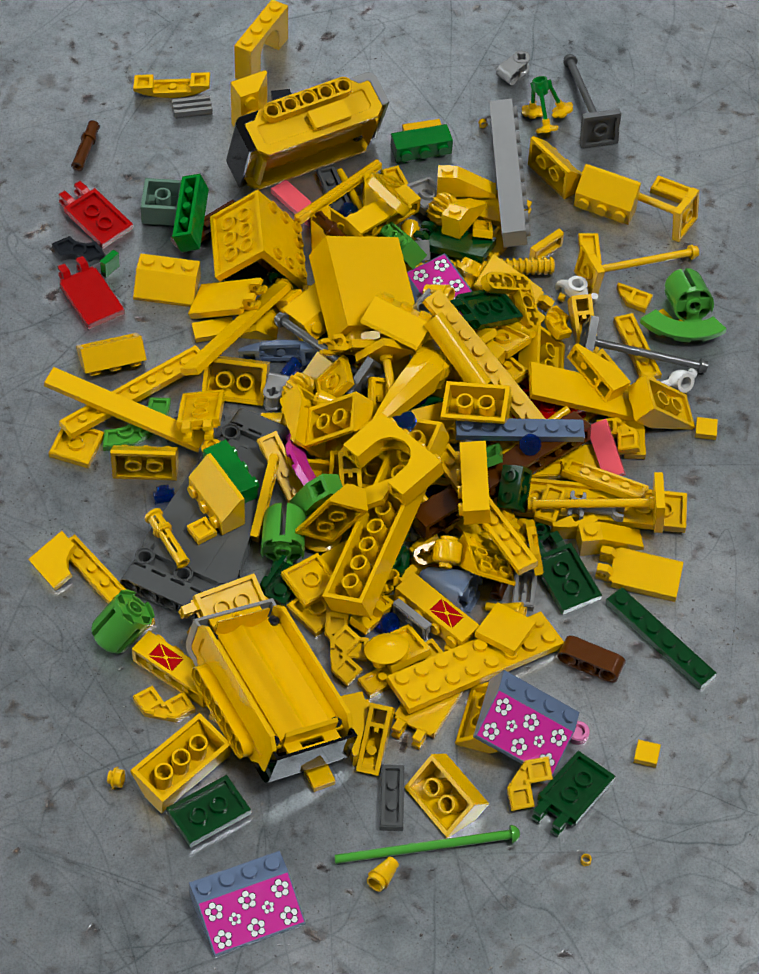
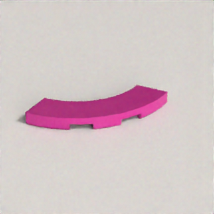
M291 433L286 436L287 444L285 445L287 457L293 460L292 468L304 486L316 478L308 463L306 449L296 446L291 441Z

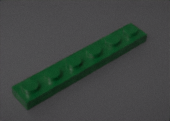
M621 587L606 599L605 604L699 690L716 678L717 673L624 588Z

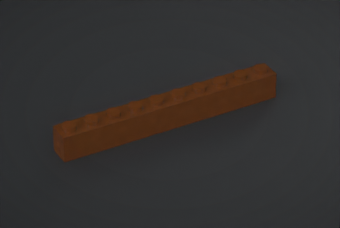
M573 411L561 419L583 420L584 442L524 441L521 444L515 445L511 450L503 454V462L488 468L489 497L491 499L498 497L504 464L524 466L532 470V475L589 441L591 425L577 412ZM449 485L440 493L432 495L427 501L420 504L411 527L425 541L464 518V516H459L458 503H463V501L458 499V493L452 485Z

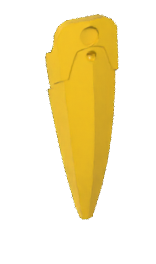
M434 339L428 340L413 355L409 364L389 389L373 419L382 412L387 417L390 416L395 420L433 394L452 373L453 365Z

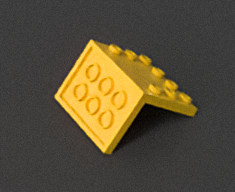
M258 189L210 216L216 279L222 281L263 258L298 288L303 289V285H307L308 275L305 268L306 258L303 251L304 242L302 240L301 225Z

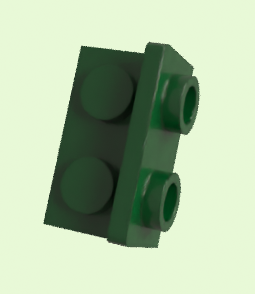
M503 465L497 507L526 513L532 470L524 466Z
M282 555L279 560L274 561L271 572L268 576L263 577L260 587L264 596L268 599L273 598L277 605L286 607L294 593L281 577L282 571L293 566L287 563V556Z

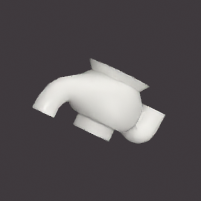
M572 276L569 280L557 281L555 289L561 290L563 287L570 298L575 295L588 294V282L581 276ZM592 293V302L595 304L598 300V294Z
M690 368L688 371L676 370L670 374L669 379L661 382L682 393H687L694 386L697 371L694 368Z

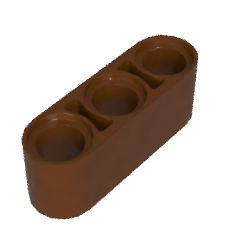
M571 635L566 637L557 654V658L562 663L610 683L617 682L626 664V660L621 655Z

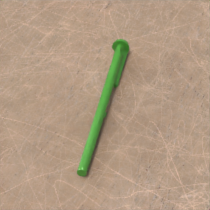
M509 825V830L334 855L335 863L340 864L511 839V842L515 843L520 838V831L516 826Z

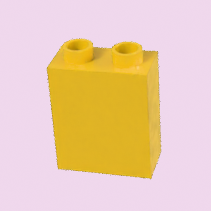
M326 236L309 255L328 338L334 334H343L346 339H361L363 332L376 331L360 323L374 297L380 292L393 295L394 299L401 303L404 301L411 305L415 304L398 237Z

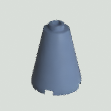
M431 566L423 569L419 575L420 578L464 613H470L477 604L481 594L478 591V585L483 584L482 576L475 575L469 571Z

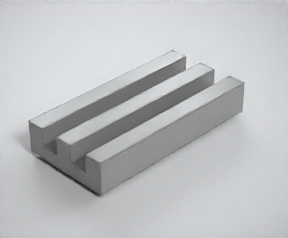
M210 95L172 99L175 118L213 114Z
M534 570L523 573L521 601H517L519 575L515 571L514 579L516 584L513 588L512 603L523 602L524 607L529 608V611H534L537 576H535ZM528 575H532L530 602H526Z
M399 598L393 602L392 615L404 625L410 624L423 640H427L431 636L430 627L432 623Z

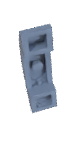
M271 340L239 348L238 354L239 358L267 362L301 360L302 366L310 363L318 350L305 341Z

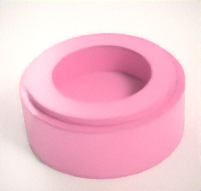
M577 721L575 732L570 740L572 744L581 745L588 740L590 730L584 722Z

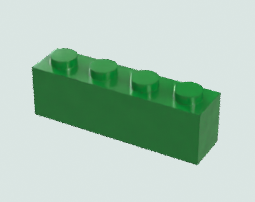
M201 173L182 176L172 235L181 252L200 249L209 188Z

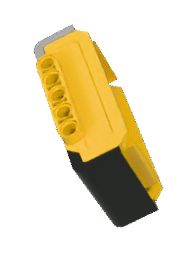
M366 72L351 78L339 77L268 102L263 109L237 118L226 158L227 165L239 188L247 185L256 190H262L279 184L284 180H290L316 169L365 152L367 145L369 146L370 141L376 139L388 108L389 100L377 77L373 73ZM343 99L352 115L351 119L315 131L307 117V112Z
M271 598L193 619L186 640L187 652L196 666L191 669L192 680L235 755L239 759L249 757L265 783L349 757L358 736L355 730L352 729L351 712L285 606L277 605L274 599Z

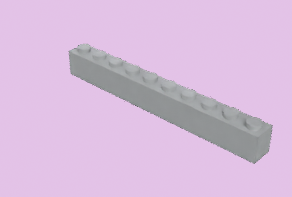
M512 99L489 101L503 246L528 245L527 236H531L530 225L525 224L529 222L528 210L524 211V209H528L527 197H523L526 195L525 183L521 184V182H525L524 170H520L523 169L522 157H518L522 156L521 144H517L521 143L520 132L516 131L519 130L518 118L514 119L518 117L517 106H513Z

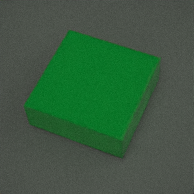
M112 250L100 260L101 275L107 278L120 267L119 253Z

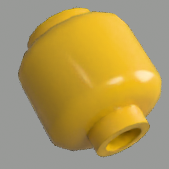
M441 536L434 543L432 559L439 563V568L452 569V565H458L461 562L463 545L456 537Z

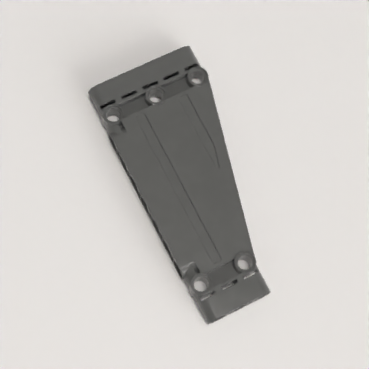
M240 408L230 423L222 427L218 440L220 442L227 440L230 446L236 448L239 459L247 464L250 475L252 477L255 476L259 483L258 498L245 503V524L224 535L216 529L217 536L200 545L195 542L187 531V525L205 516L209 520V516L201 512L198 501L195 498L192 499L187 490L189 486L188 477L204 459L202 455L163 511L164 519L172 525L171 532L186 556L190 559V563L184 568H178L161 539L154 536L153 528H151L143 541L142 548L136 551L135 560L121 578L120 584L127 590L135 591L136 595L178 613L181 606L191 603L194 595L240 579L252 543L250 533L268 464L256 441L263 436L277 431L285 446L287 443L286 436L290 433V430L282 424L247 409ZM194 614V615H192V616H190V617H187V618L193 620V619H196V618H198V617H197L196 614Z

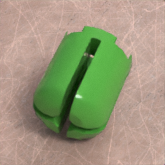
M685 268L683 272L682 269H678L667 277L664 292L675 315L684 322L702 321V318L710 311L712 313L714 299L702 276L697 271Z
M275 503L264 512L260 553L262 558L266 556L273 560V563L275 560H279L282 555L287 556V563L293 565L294 560L300 557L303 559L305 536L296 534L295 529L306 520V515L299 506L287 503L285 535H282L283 506L282 503Z
M121 590L92 623L91 631L95 641L107 652L119 654L127 651L151 625L152 619L155 617L149 602L147 601L144 604L139 598L134 596L136 594L135 591Z

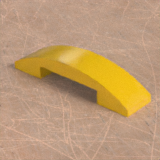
M210 72L191 73V78L154 80L153 74L135 75L133 90L143 95L158 98L192 96L210 88Z

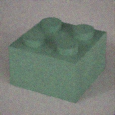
M145 178L141 201L142 223L174 225L181 180Z

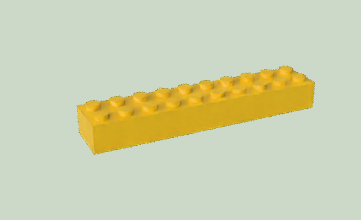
M404 417L399 427L407 429L417 442H423L428 451L432 454L436 453L441 458L450 438L443 422ZM388 450L373 484L393 478L408 464L410 456L401 450ZM427 488L406 507L389 493V498L385 504L369 509L368 512L356 521L322 595L331 611L371 617Z

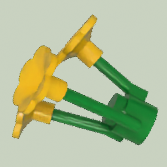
M546 76L536 77L530 83L531 101H529V105L522 106L521 114L528 116L530 119L543 116V126L537 128L536 133L556 131L559 126L550 125V119L547 118L544 95L548 94L550 89L556 101V107L552 110L553 118H564L567 114L573 111V103L562 102L558 98L551 79L547 80ZM536 93L540 96L541 106L537 105V101H535Z

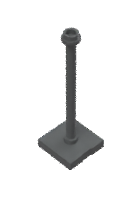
M567 54L564 57L563 63L565 67L570 69L589 112L582 114L579 142L581 149L617 144L621 122L620 109L596 111L576 66L578 62L576 56Z
M279 312L275 316L274 322L279 328H287L318 351L322 349L328 350L327 346L318 344L317 339L291 322L288 314ZM332 355L326 357L335 362L340 356ZM369 356L359 369L350 363L355 385L346 393L350 394L357 391L368 398V378H385L383 365Z
M591 315L582 325L579 344L592 352L595 347L694 368L700 374L707 371L708 361H705L703 358L696 361L598 339L596 334L600 317Z

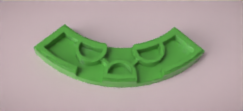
M655 309L640 319V323L659 336L665 335L681 342L711 340L722 336L727 330L714 316L702 321L684 322L669 318Z
M150 397L147 407L168 416L171 398ZM131 424L117 429L104 430L103 451H110L113 445L135 446L151 437L153 433Z

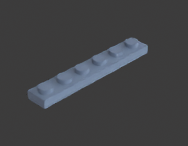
M508 419L505 424L455 420L456 440L584 442L585 439L583 420Z

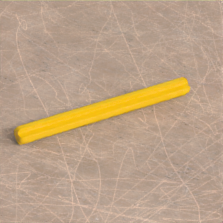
M378 159L373 160L296 213L294 221L301 225L316 212L327 205L329 206L361 184L364 180V174L376 173L381 170L382 163Z

